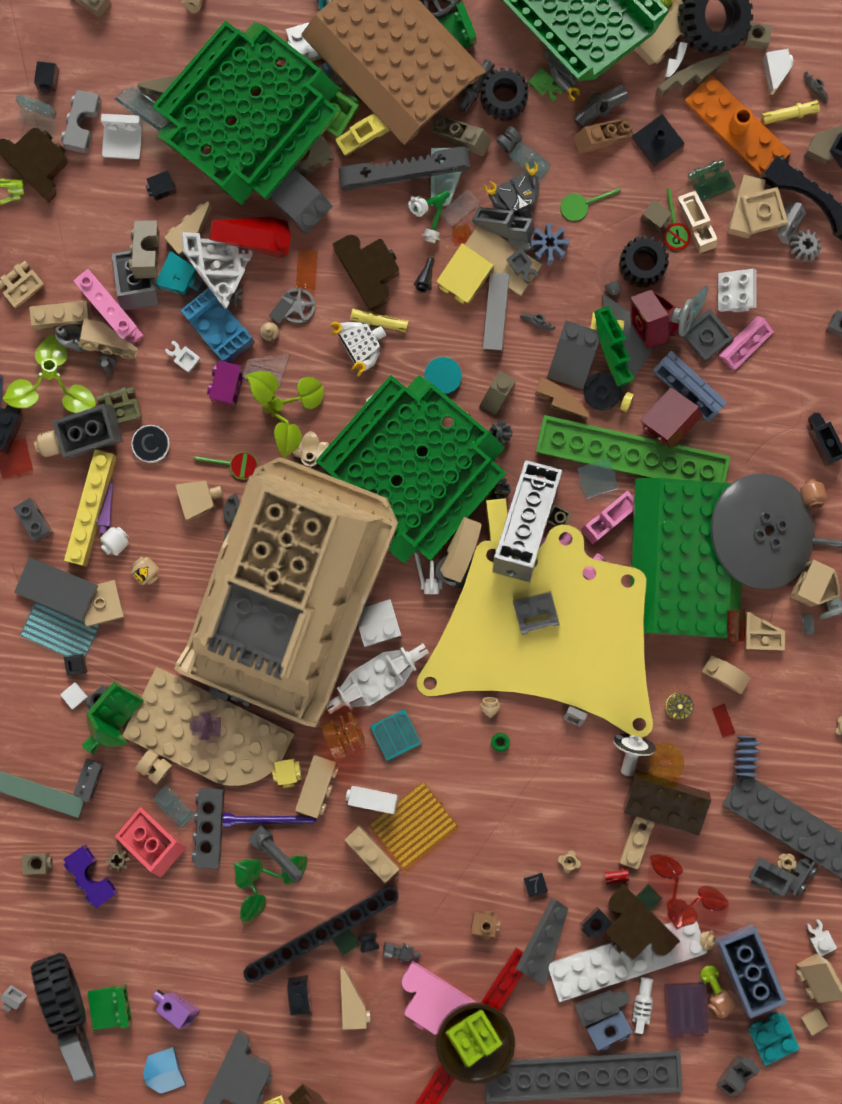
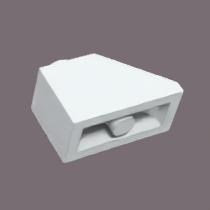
M789 49L767 52L763 58L770 95L776 92L793 66V56L789 54Z

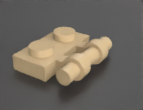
M26 261L20 265H15L10 273L0 277V290L5 286L8 287L3 294L15 309L45 286L33 270H30L27 274L24 272L30 267ZM18 275L22 277L14 284L11 283Z

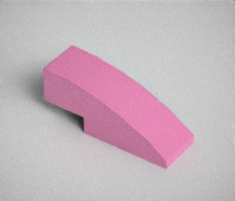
M629 491L625 492L581 529L592 545L634 511V497Z

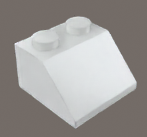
M390 599L363 608L358 621V628L364 647L401 636Z

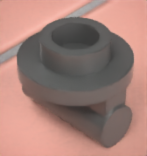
M104 354L97 359V364L103 368L108 377L113 375L112 367L116 365V358Z

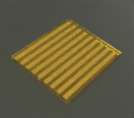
M424 782L420 783L397 802L395 815L383 813L369 824L385 845V849L389 850L404 871L459 828L445 810L443 804L438 801Z

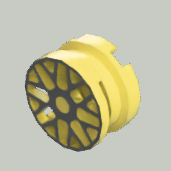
M675 693L667 698L665 709L671 718L684 720L692 714L694 704L688 695Z

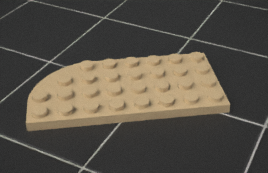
M158 667L155 668L142 695L144 702L133 713L123 733L124 738L148 750L151 749L155 753L216 783L229 786L250 784L269 775L272 770H275L274 762L283 760L295 735L229 701L224 702L209 694L208 691Z

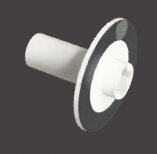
M619 734L613 740L616 747L626 752L621 768V773L626 776L634 775L639 756L652 755L656 750L655 745L644 737Z

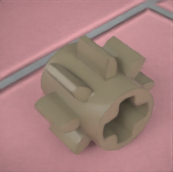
M116 848L115 854L111 851L108 852L111 857L105 862L110 863L109 870L117 868V873L121 872V867L128 868L126 862L131 860V858H127L125 855L127 850L120 852V848ZM117 856L120 859H122V862L119 863V865L118 862L114 861V858H116Z

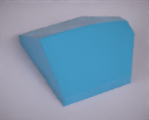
M174 1047L148 1056L143 1071V1077L147 1086L162 1094L186 1085Z

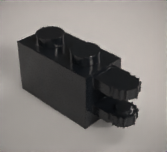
M8 404L5 409H0V451L8 454L23 421L20 417L22 410Z
M818 412L811 414L807 420L812 430L809 432V435L826 467L842 459V443L831 421L825 423L823 417H821L822 415Z

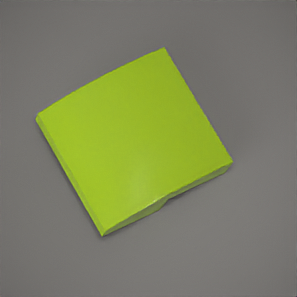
M482 1010L464 1019L446 1032L467 1067L484 1055L488 1056L502 1045L501 1040Z

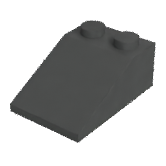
M295 168L292 169L269 197L303 233H308L333 207L321 192Z
M130 250L112 253L117 297L123 311L159 305L155 278L135 279L133 271L129 270V259H132Z
M565 321L547 379L583 390L600 340L598 331Z

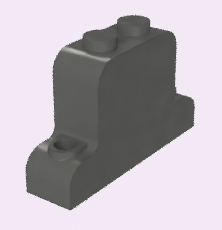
M237 1031L203 1104H223L224 1099L235 1104H260L264 1093L261 1091L264 1085H269L273 1077L270 1074L271 1064L248 1052L252 1042H250V1037L246 1032Z

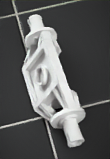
M422 643L410 652L405 651L403 647L400 648L401 650L383 652L350 672L342 686L337 687L339 695L329 701L327 708L334 705L328 709L330 715L344 705L348 706L350 710H353V707L372 705L403 686L412 671L417 670L414 666L415 661L429 654L427 649L419 653V651L425 648V645Z

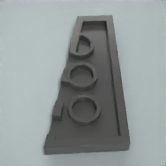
M552 898L515 968L544 986L549 974V965L553 961L568 912L566 906Z

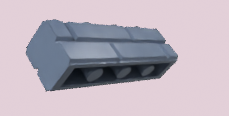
M672 351L653 369V372L670 388L672 387L699 406L702 417L708 423L727 403L721 395L712 389L707 382L700 378Z

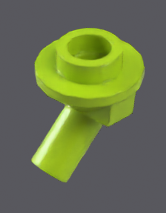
M715 966L704 967L699 976L701 981L704 983L710 982L715 994L722 992L716 979L719 977L717 968Z

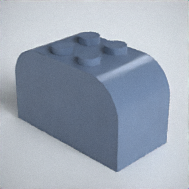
M750 924L714 939L735 995L744 1013L749 1018L787 1004L756 927Z

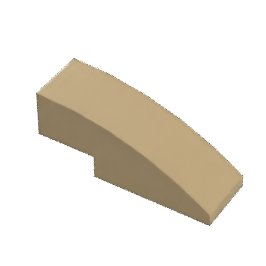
M696 191L678 197L683 216L699 253L717 248L718 239Z
M463 518L447 549L449 554L440 569L444 577L461 583L474 553L482 526L481 523Z

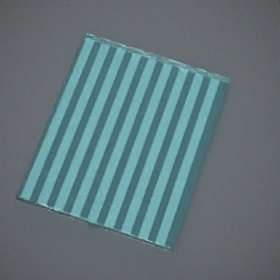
M35 601L33 607L30 608L31 611L19 635L64 656L84 653L86 657L101 624L86 627L85 621Z

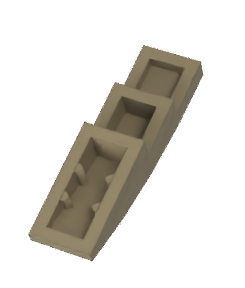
M729 54L711 57L681 70L657 87L656 94L661 98L673 87L680 92L692 81H695L699 86L711 74L713 75L727 63L730 57Z

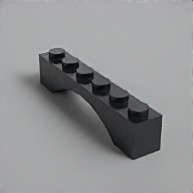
M776 156L772 159L759 178L766 180L765 183L771 188L778 187V189L795 191L814 201L826 215L833 235L842 241V203L833 199L834 197L831 193L820 189L815 181L804 177L802 171L791 167L785 158Z

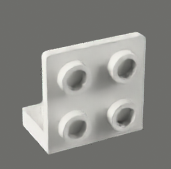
M101 114V122L104 126L102 156L104 158L139 160L143 126L140 116Z

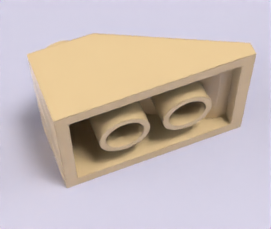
M814 954L796 964L799 969L796 973L802 982L805 981L807 984L806 992L811 999L814 998L819 1003L842 1000V984L828 960L818 954Z

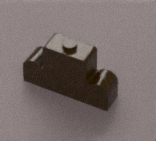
M347 235L332 244L334 251L369 311H374L385 305L389 300V290L384 283L399 275V267L395 262L397 258L393 250H388L382 239H378L361 249L360 240L355 235Z
M624 884L609 899L608 906L610 911L617 915L620 914V916L606 930L605 935L613 942L611 946L619 954L623 952L633 961L648 945H651V951L655 956L665 957L680 942Z

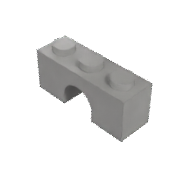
M76 90V94L72 96L71 113H68L66 117L67 128L66 131H63L61 141L66 149L88 154L93 136L89 130L80 128V124L87 117L98 118L102 103L98 94Z

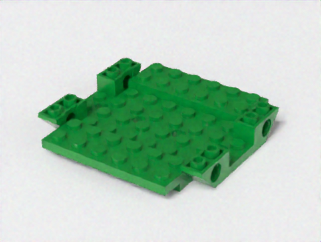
M225 20L152 106L156 112L169 121L157 135V138L184 160L190 161L206 174L216 186L240 205L247 200L253 193V190L267 200L340 114V111L330 103L331 99L339 91V88L320 68L265 25L253 22L246 32L243 33ZM279 60H286L285 66H276ZM254 89H261L259 96H252ZM229 118H236L237 121L234 125H227ZM205 147H212L210 154L204 155L202 153Z
M390 375L316 460L332 477L388 498L399 523L389 551L404 564L416 550L420 551L431 561L456 533L463 518H469L507 474L494 462L505 447L487 429L420 375L408 387L402 385ZM445 418L453 419L451 427L446 428L443 426L442 423ZM420 447L428 449L426 456H418L417 451ZM395 476H401L403 481L401 485L394 486L392 479Z

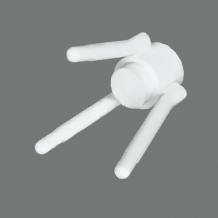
M416 551L414 555L421 589H424V594H439V589H442V581L438 579L437 583V579H434V561H430V579H426L425 583L420 558Z

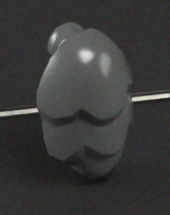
M68 324L56 328L55 336L62 346L80 353L88 351L78 347L81 327Z

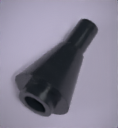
M427 258L425 267L413 283L420 292H427L432 289L434 258Z

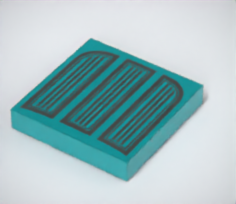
M405 709L370 726L387 761L422 744Z

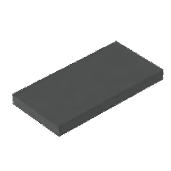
M29 557L14 593L84 621L99 585Z

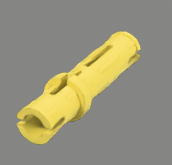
M817 100L804 104L796 103V106L762 113L761 119L764 121L763 125L795 117L803 118L804 115L820 112V107Z
M354 308L350 318L353 321L366 323L368 326L376 325L405 333L408 325L407 320L373 313V311L366 312Z

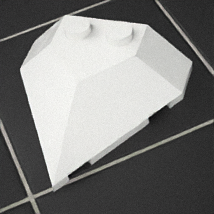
M182 232L181 239L184 254L224 309H226L245 271V267L253 255L252 251L209 239H200V233Z

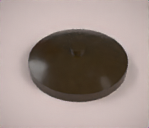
M479 1002L466 1003L450 1011L442 1020L436 1035V1051L443 1068L455 1079L469 1084L486 1083L497 1078L509 1066L515 1051V1035L508 1019L497 1008ZM482 1010L501 1040L502 1045L488 1056L484 1055L467 1067L446 1032L464 1019Z

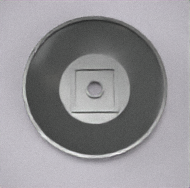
M760 473L747 475L734 481L720 495L712 513L710 531L716 557L725 571L743 585L756 589H772L783 586L796 578L809 561L814 546L812 539L815 538L813 516L808 506L803 503L798 489L781 477ZM767 525L771 529V533L769 536L765 533V527Z

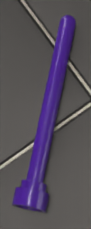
M223 812V828H231L235 824L315 823L317 821V818L312 816H235L231 812Z

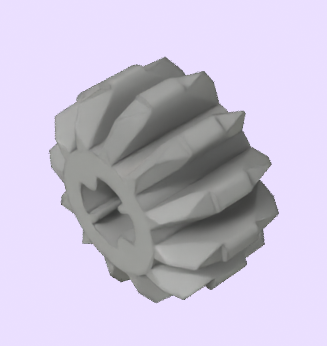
M807 229L805 234L801 230L798 232V236L794 235L792 237L793 242L789 246L794 248L791 250V254H797L796 260L802 257V262H806L807 258L809 261H813L814 256L818 257L820 255L818 250H821L823 246L818 244L822 239L815 238L817 232L810 235V230Z

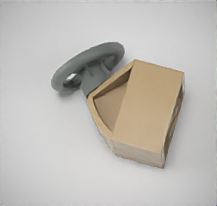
M816 560L808 561L800 573L790 597L810 607L826 603L828 611L819 614L818 618L821 620L842 613V600L839 597L840 585L835 569Z

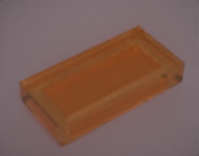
M298 251L296 288L315 290L317 251Z

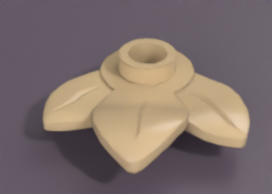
M309 431L302 438L299 447L292 453L295 457L301 459L304 466L312 468L318 464L316 460L329 446V443H319L318 436L313 431ZM312 455V459H307V456Z

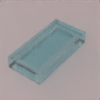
M21 94L17 95L16 102L20 107L55 119L56 112L52 106Z

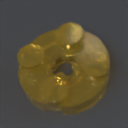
M661 742L655 744V753L645 756L646 770L649 774L667 780L675 779L681 774L684 767L682 752L671 743ZM663 756H666V759L670 761L667 767L659 764V760H662Z

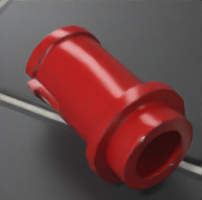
M621 868L622 870L604 872L606 884L626 883V881H629L628 869Z

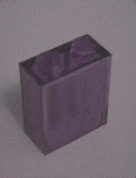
M703 982L664 984L666 1029L668 1034L674 1038L684 1037V1034L700 1037L704 1036L703 1033H709L706 985Z

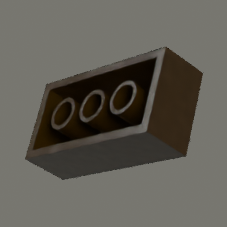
M635 770L624 802V813L699 836L711 803L710 792Z

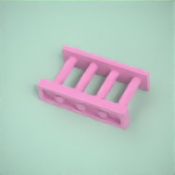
M89 269L73 280L122 339H126L134 345L144 337L134 322Z

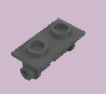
M805 856L803 859H800L794 869L795 872L800 874L799 877L794 875L787 890L790 894L794 891L793 895L796 898L804 894L807 889V881L809 878L813 879L818 870L816 869L817 864L812 862L810 865L811 860Z

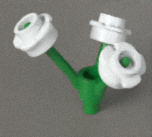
M447 189L426 200L420 196H412L411 201L408 202L410 211L418 217H421L428 211V205L433 204L437 209L432 228H426L424 234L422 233L426 241L435 243L436 240H440V232L435 231L443 204L451 196Z

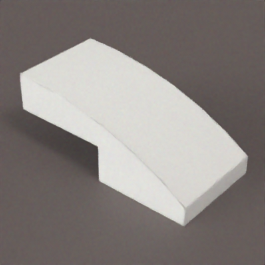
M680 42L677 48L676 59L669 58L664 81L676 74L684 57L687 43Z

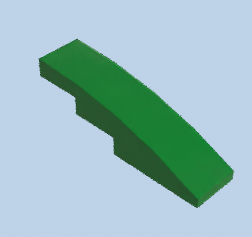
M609 306L597 309L594 313L602 350L615 382L620 387L635 380L626 363L631 358L622 343L627 338Z

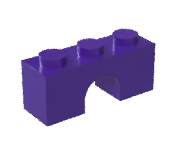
M83 845L63 859L65 861V869L68 873L74 875L77 887L80 890H84L87 895L85 898L91 906L94 905L97 908L118 893L108 877L96 882L88 876L89 866L97 860L87 845Z

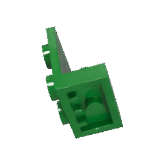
M463 2L456 4V12L437 19L464 49L476 45L477 35Z
M126 984L89 990L87 992L93 1030L116 1026L127 1028L132 1024Z

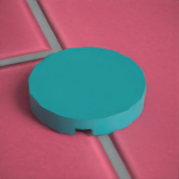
M438 357L431 360L426 366L424 378L444 394H449L460 386L462 372L458 363L453 359Z

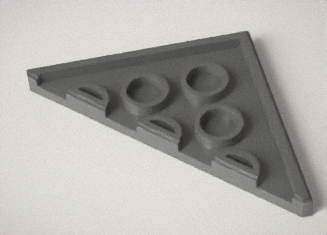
M604 294L602 296L603 306L611 308L616 320L624 321L623 333L627 339L622 343L631 358L626 363L633 376H635L656 346L647 349L630 324V312ZM629 383L621 386L622 393Z

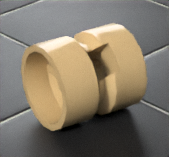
M149 749L139 761L135 770L143 776L148 775V779L155 785H158L169 772L172 765L165 759L160 760L159 755Z

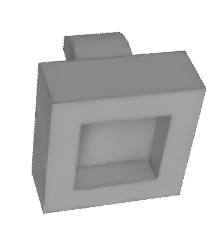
M571 705L565 712L563 720L581 727L587 714L585 710L582 709L580 711Z
M10 985L0 998L4 1002L2 1009L7 1012L11 1008L17 1010L27 995Z

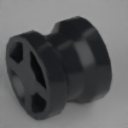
M376 932L358 936V941L361 942V953L380 948L376 942Z

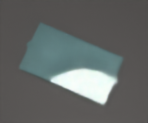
M133 86L127 90H122L121 94L117 95L114 99L137 116H140L141 119L158 131L162 130L169 122L153 109L152 106L155 102L141 94Z

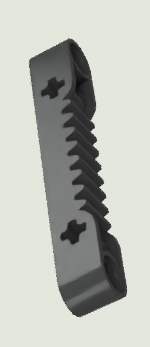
M456 147L436 151L431 157L428 154L426 160L419 156L418 161L412 157L411 162H408L407 158H405L403 164H401L400 160H397L396 165L390 161L389 166L382 162L380 168L377 163L374 167L369 163L341 167L338 169L340 188L342 190H354L461 172L470 169L471 166L468 148Z

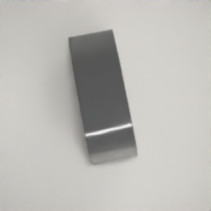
M83 1025L58 1034L57 1039L60 1050L75 1083L96 1077L94 1061Z

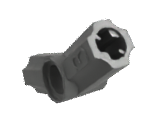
M619 85L602 94L593 93L588 99V105L574 117L576 123L583 129L586 126H590L599 116L607 115L612 107L625 102L628 99L625 87Z

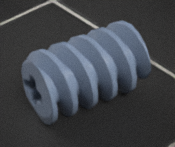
M737 735L736 738L742 740V742L736 743V746L741 748V750L735 751V754L740 756V758L734 759L735 762L739 763L738 766L733 767V769L738 771L736 775L758 776V773L754 772L753 769L759 766L753 762L759 760V757L754 754L760 752L755 746L761 745V742L757 741L755 737Z

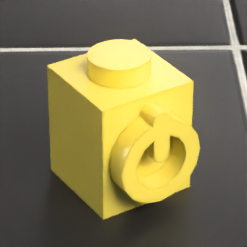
M295 758L274 762L275 770H272L274 782L277 781L278 785H283V788L293 787L295 782L302 780L299 761L295 762Z

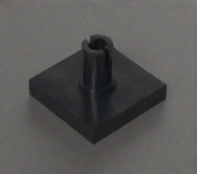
M663 114L632 135V139L653 167L685 144Z

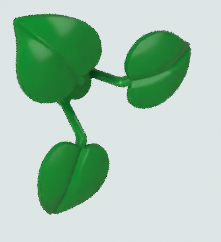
M297 855L291 857L290 860L304 874L307 867V856ZM245 859L234 863L236 886L240 889L250 886L253 891V896H248L242 903L240 909L241 921L247 923L259 916L265 909L266 897L262 894L258 895L253 885V882L259 878L261 872L279 879L283 878L285 885L295 883L283 869L282 874L264 869L262 862L259 860Z

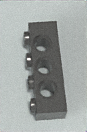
M200 788L199 792H196L195 803L198 804V811H195L194 823H197V831L193 833V843H196V851H192V862H195V867L217 869L220 867L225 789ZM206 803H211L214 806L213 813L209 814L204 810ZM204 823L212 824L213 830L211 833H206L203 830ZM204 842L211 844L212 849L208 853L202 849Z

